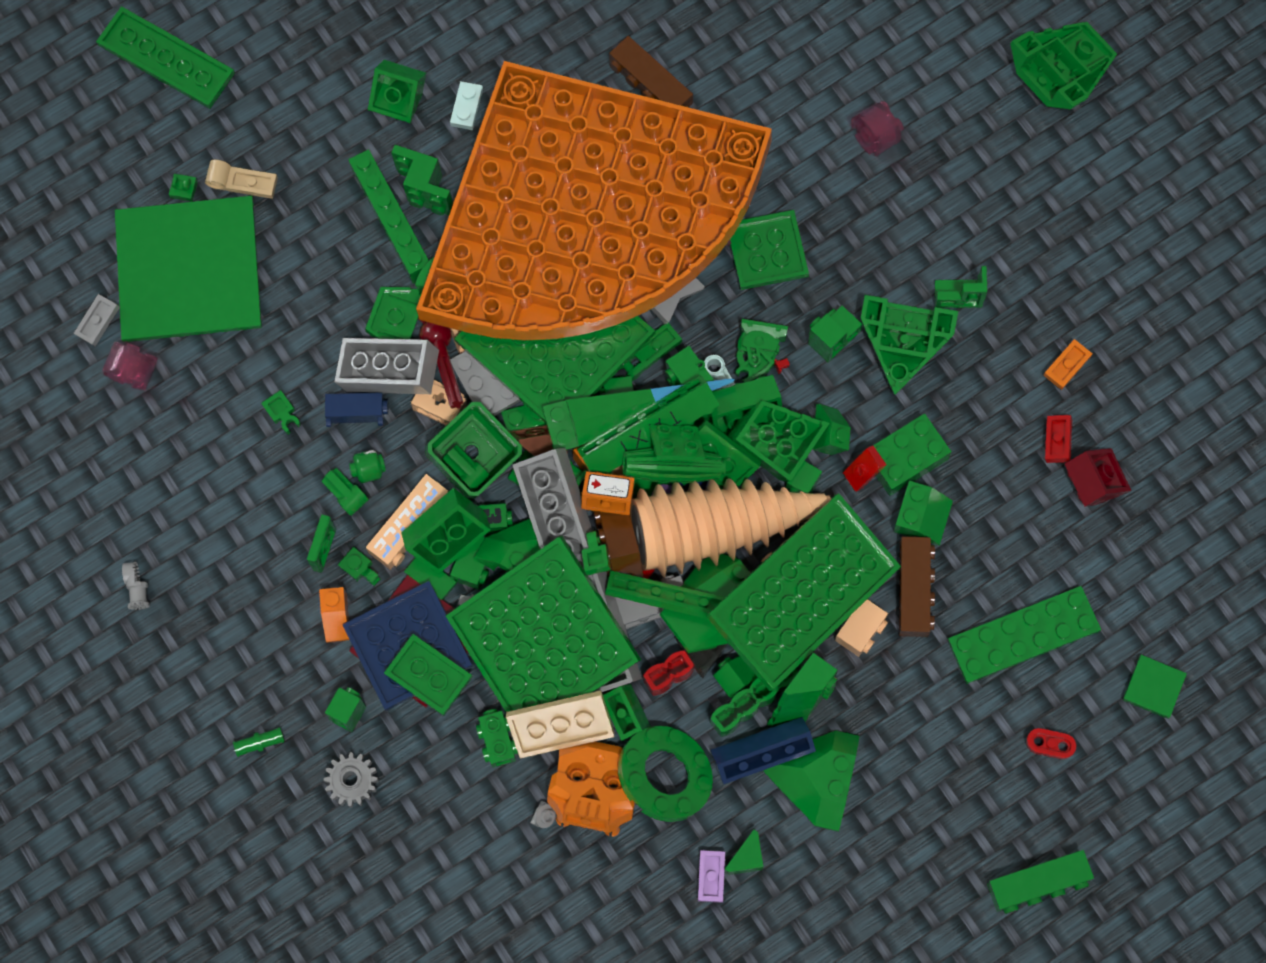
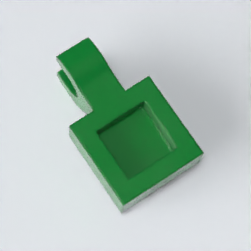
M596 531L586 533L589 548L582 550L586 575L611 570L606 545H601Z
M354 547L338 564L339 568L357 582L363 577L375 586L381 580L378 577L379 575L370 569V566L373 564L372 561Z

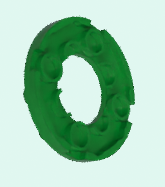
M667 726L648 727L636 733L621 751L618 761V775L621 786L630 801L633 800L643 809L641 812L645 815L665 822L682 821L697 813L710 797L713 785L710 762L700 745L684 732ZM653 752H671L680 762L684 763L686 766L685 770L688 773V783L682 792L673 795L664 794L655 789L648 781L645 773V762Z

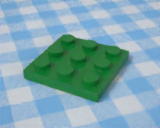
M794 210L744 219L740 222L729 240L740 290L809 277Z

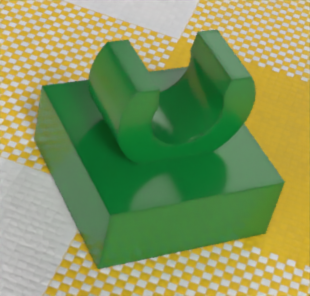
M174 174L169 191L170 198L193 202L198 182L197 178Z

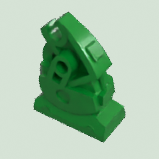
M742 319V334L737 346V362L740 367L737 368L735 375L739 377L740 373L746 372L748 377L743 379V383L766 376L774 367L775 357L779 354V342H785L788 326ZM743 354L746 355V362L743 359Z

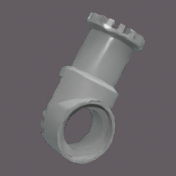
M137 562L123 563L122 565L123 580L130 596L128 609L131 610L149 608V602L146 599L148 583L139 581L140 575H137V573L140 572L137 571L139 567H136L138 566Z

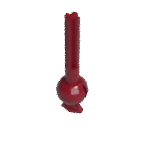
M418 319L423 323L419 333L420 340H428L439 349L437 366L450 408L456 407L459 409L464 402L447 350V346L451 342L452 331L448 327Z

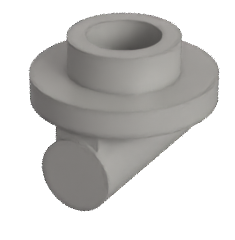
M541 801L530 823L536 827L548 828L554 822L556 813L549 804Z

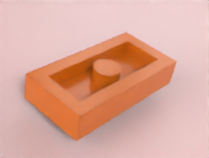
M1074 339L1043 376L1062 390L1091 358L1093 353Z

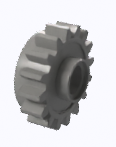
M350 752L347 759L341 754L340 762L331 761L334 765L333 769L326 768L330 777H325L324 782L330 785L325 790L333 792L330 798L333 801L339 798L338 804L341 806L345 802H348L350 808H353L356 802L362 806V800L366 798L370 801V792L377 791L373 786L374 783L379 782L377 777H373L377 770L376 768L369 769L372 762L369 759L363 762L364 756L362 754L357 759H355L352 752ZM350 775H356L357 782L352 786L346 785V778Z

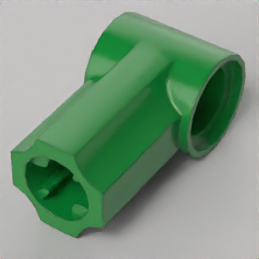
M457 444L442 458L444 463L471 492H475L490 478L489 473L478 462H474Z
M337 468L329 471L322 480L324 486L338 499L337 502L350 516L369 501L366 495L356 485L353 486Z

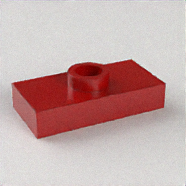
M1071 415L1047 416L1045 460L1047 463L1069 462L1071 460L1072 417Z
M871 446L843 474L855 492L862 490L886 466V463L875 447Z

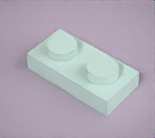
M460 81L450 120L451 126L473 130L483 92L482 85Z

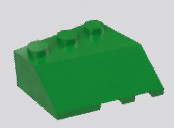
M760 400L738 420L728 437L761 462L760 466L778 480L791 482L830 423Z
M813 653L784 691L767 725L772 728L801 717L806 722L823 698L828 700L834 692V687L838 680L836 678L837 669Z

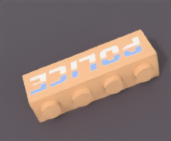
M426 474L366 546L368 553L390 570L394 565L396 567L399 566L404 560V553L406 552L401 532L449 491Z

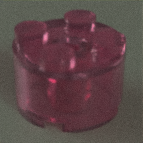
M885 101L871 105L851 119L852 128L856 126L858 132L855 134V137L868 154L875 153L874 156H878L901 141V131L904 130L903 124L898 118L893 116Z
M114 342L102 372L106 377L122 385L124 383L132 384L131 388L145 390L158 358L147 353L145 355L140 353V348L133 344L127 343L125 346Z

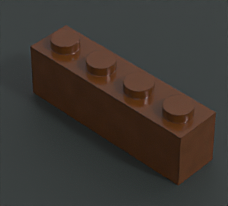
M627 36L609 53V65L613 71L625 76L627 83L632 88L637 87L642 92V96L688 108L693 104V93L630 36Z
M901 537L899 636L928 637L930 630H934L935 616H930V606L934 607L935 592H930L931 583L935 582V569L931 568V559H935V545H931V538Z

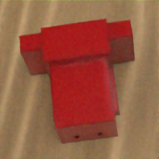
M787 358L781 361L775 359L774 367L778 374H781L782 369L789 367L790 363Z

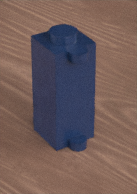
M382 393L325 394L326 427H332V423L378 422V426H383L384 414L389 413L388 400H384Z

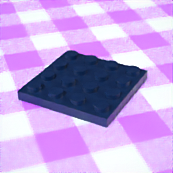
M429 581L343 624L385 711L415 697L384 674L412 634L465 671L473 667Z

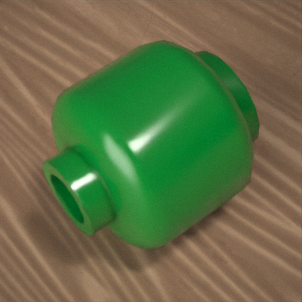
M374 450L354 454L353 463L349 464L351 476L357 477L360 483L379 480L382 477V473L385 472L383 457Z

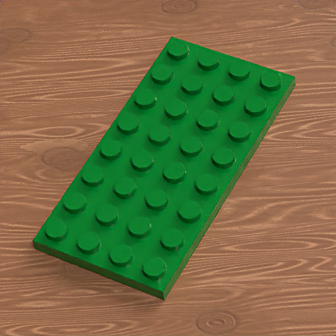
M838 493L716 605L706 617L767 689L771 691L901 566Z

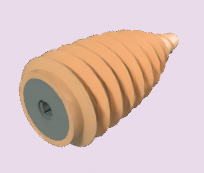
M729 478L725 481L723 489H720L713 479L708 480L705 490H702L696 481L689 483L687 492H684L677 482L672 484L670 494H666L659 484L655 486L652 496L649 497L643 489H639L637 497L632 499L630 516L640 553L642 569L646 571L658 568L663 578H665L667 567L675 565L682 575L685 563L690 561L694 563L698 570L701 568L702 559L710 557L715 566H717L719 555L725 552L734 561L736 550L743 546L749 555H752L754 543L761 540L768 548L769 537L779 532L784 538V530L795 525L799 527V523L810 519L831 497L830 495L804 493L802 491L793 493L789 492L785 487H782L780 491H773L767 482L762 483L760 490H756L753 483L748 479L743 482L741 489H738L734 481Z

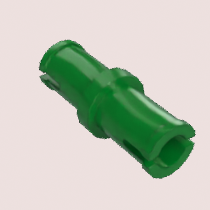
M280 727L262 734L258 732L253 733L254 736L234 741L233 745L237 757L256 750L261 752L264 751L263 748L284 743V738Z

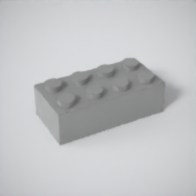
M343 338L334 382L346 392L431 395L439 349L428 340Z

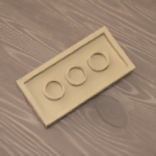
M602 691L506 712V719L520 758L612 738L615 733Z

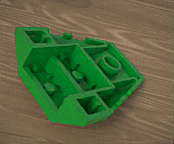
M1088 22L1065 25L1061 29L1056 30L1047 28L1044 32L1034 33V31L1026 32L1010 43L1016 74L1047 107L1073 109L1086 101L1117 55Z
M720 554L717 566H715L710 557L702 560L700 570L695 568L681 587L726 597L751 573L740 559L735 558L733 561L730 556ZM663 609L659 614L688 653L729 644L709 619L668 609Z

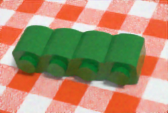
M795 668L771 691L757 678L749 689L740 691L732 698L729 704L722 705L716 709L711 716L710 724L720 737L730 735L738 728L740 722L751 719L760 707L769 705L776 699L778 693L784 692L798 674V671Z

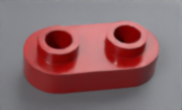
M1037 728L1032 730L1026 738L1028 749L1035 754L1068 759L1076 750L1074 738L1065 733ZM1040 738L1043 744L1037 746L1034 743V739ZM1060 743L1065 744L1067 750H1059L1058 745Z

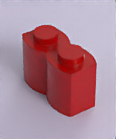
M686 651L675 652L666 659L665 663L650 667L643 675L644 683L652 696L661 695L668 691L673 683H679L689 678L694 672V664Z

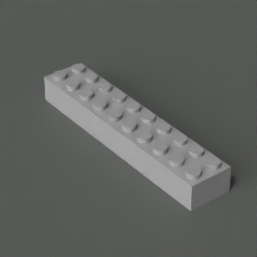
M566 448L554 449L513 464L540 549L557 537L563 536L584 569L582 550L589 548L586 533L593 532L586 510L581 509L582 497ZM607 572L588 575L628 638L615 597L605 595L609 580ZM637 663L596 691L604 692L642 679Z

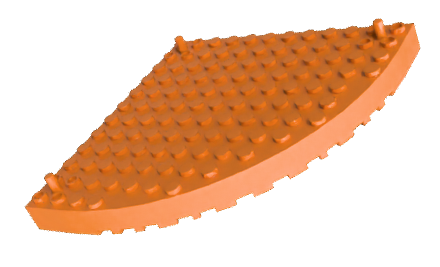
M504 61L416 308L419 319L459 331L492 338L544 340L588 334L618 325L649 311L693 281L718 256L733 236L750 206L772 142V129Z

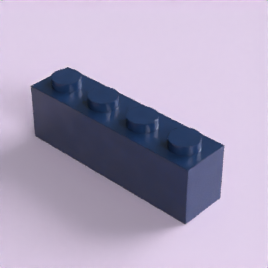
M803 717L711 749L710 751L716 770L724 785L813 753L816 749L811 732Z

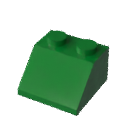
M383 60L374 71L368 110L411 123L423 94L426 72Z
M909 481L894 532L908 537L931 538V544L940 546L953 500L932 487Z

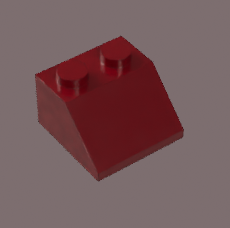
M1112 448L1085 451L1065 463L1068 477L1073 481L1078 492V498L1084 507L1098 505L1132 491Z

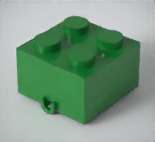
M690 346L665 361L667 367L665 373L668 377L666 380L669 386L685 385L699 375L706 382L714 381L705 368V362L698 359Z

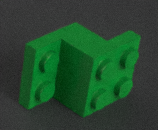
M394 145L391 153L396 171L406 176L403 186L410 205L416 208L425 207L431 209L437 215H450L453 206L450 190L438 187L442 179L439 160Z

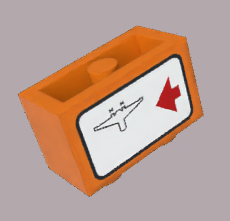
M586 471L581 509L630 516L634 478L624 475L617 476Z

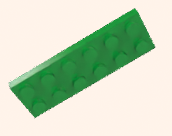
M122 6L96 41L97 45L209 109H211L235 74L234 69Z
M1079 586L950 637L947 641L966 684H969L1101 631V628L1082 586Z

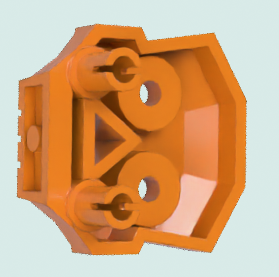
M594 741L559 749L558 772L551 777L547 802L557 815L556 822L559 826L564 823L563 827L569 825L603 831L607 836L612 832V837L619 834L621 824L632 820L636 803L627 798L618 775V761L623 749L622 747ZM579 777L581 780L576 781L573 778ZM610 785H616L617 788H611Z

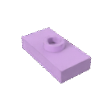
M700 850L699 902L723 903L725 852Z

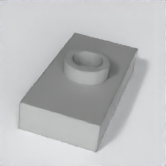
M98 294L74 334L96 347L120 307Z

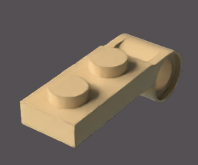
M211 160L205 184L214 189L273 199L278 177L277 174L231 167L224 161Z

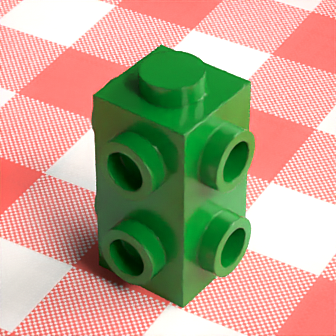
M497 709L483 712V716L478 717L480 724L476 725L479 739L484 738L486 748H482L485 762H490L492 768L516 762L515 754H518L514 740H510L508 733L510 728L503 712H497Z

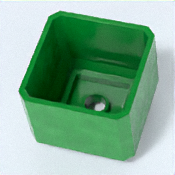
M471 402L425 446V456L466 498L478 497L522 455V445L481 402ZM456 444L463 451H465L467 446L476 447L478 455L472 460L478 462L490 475V478L475 492H471L442 460Z

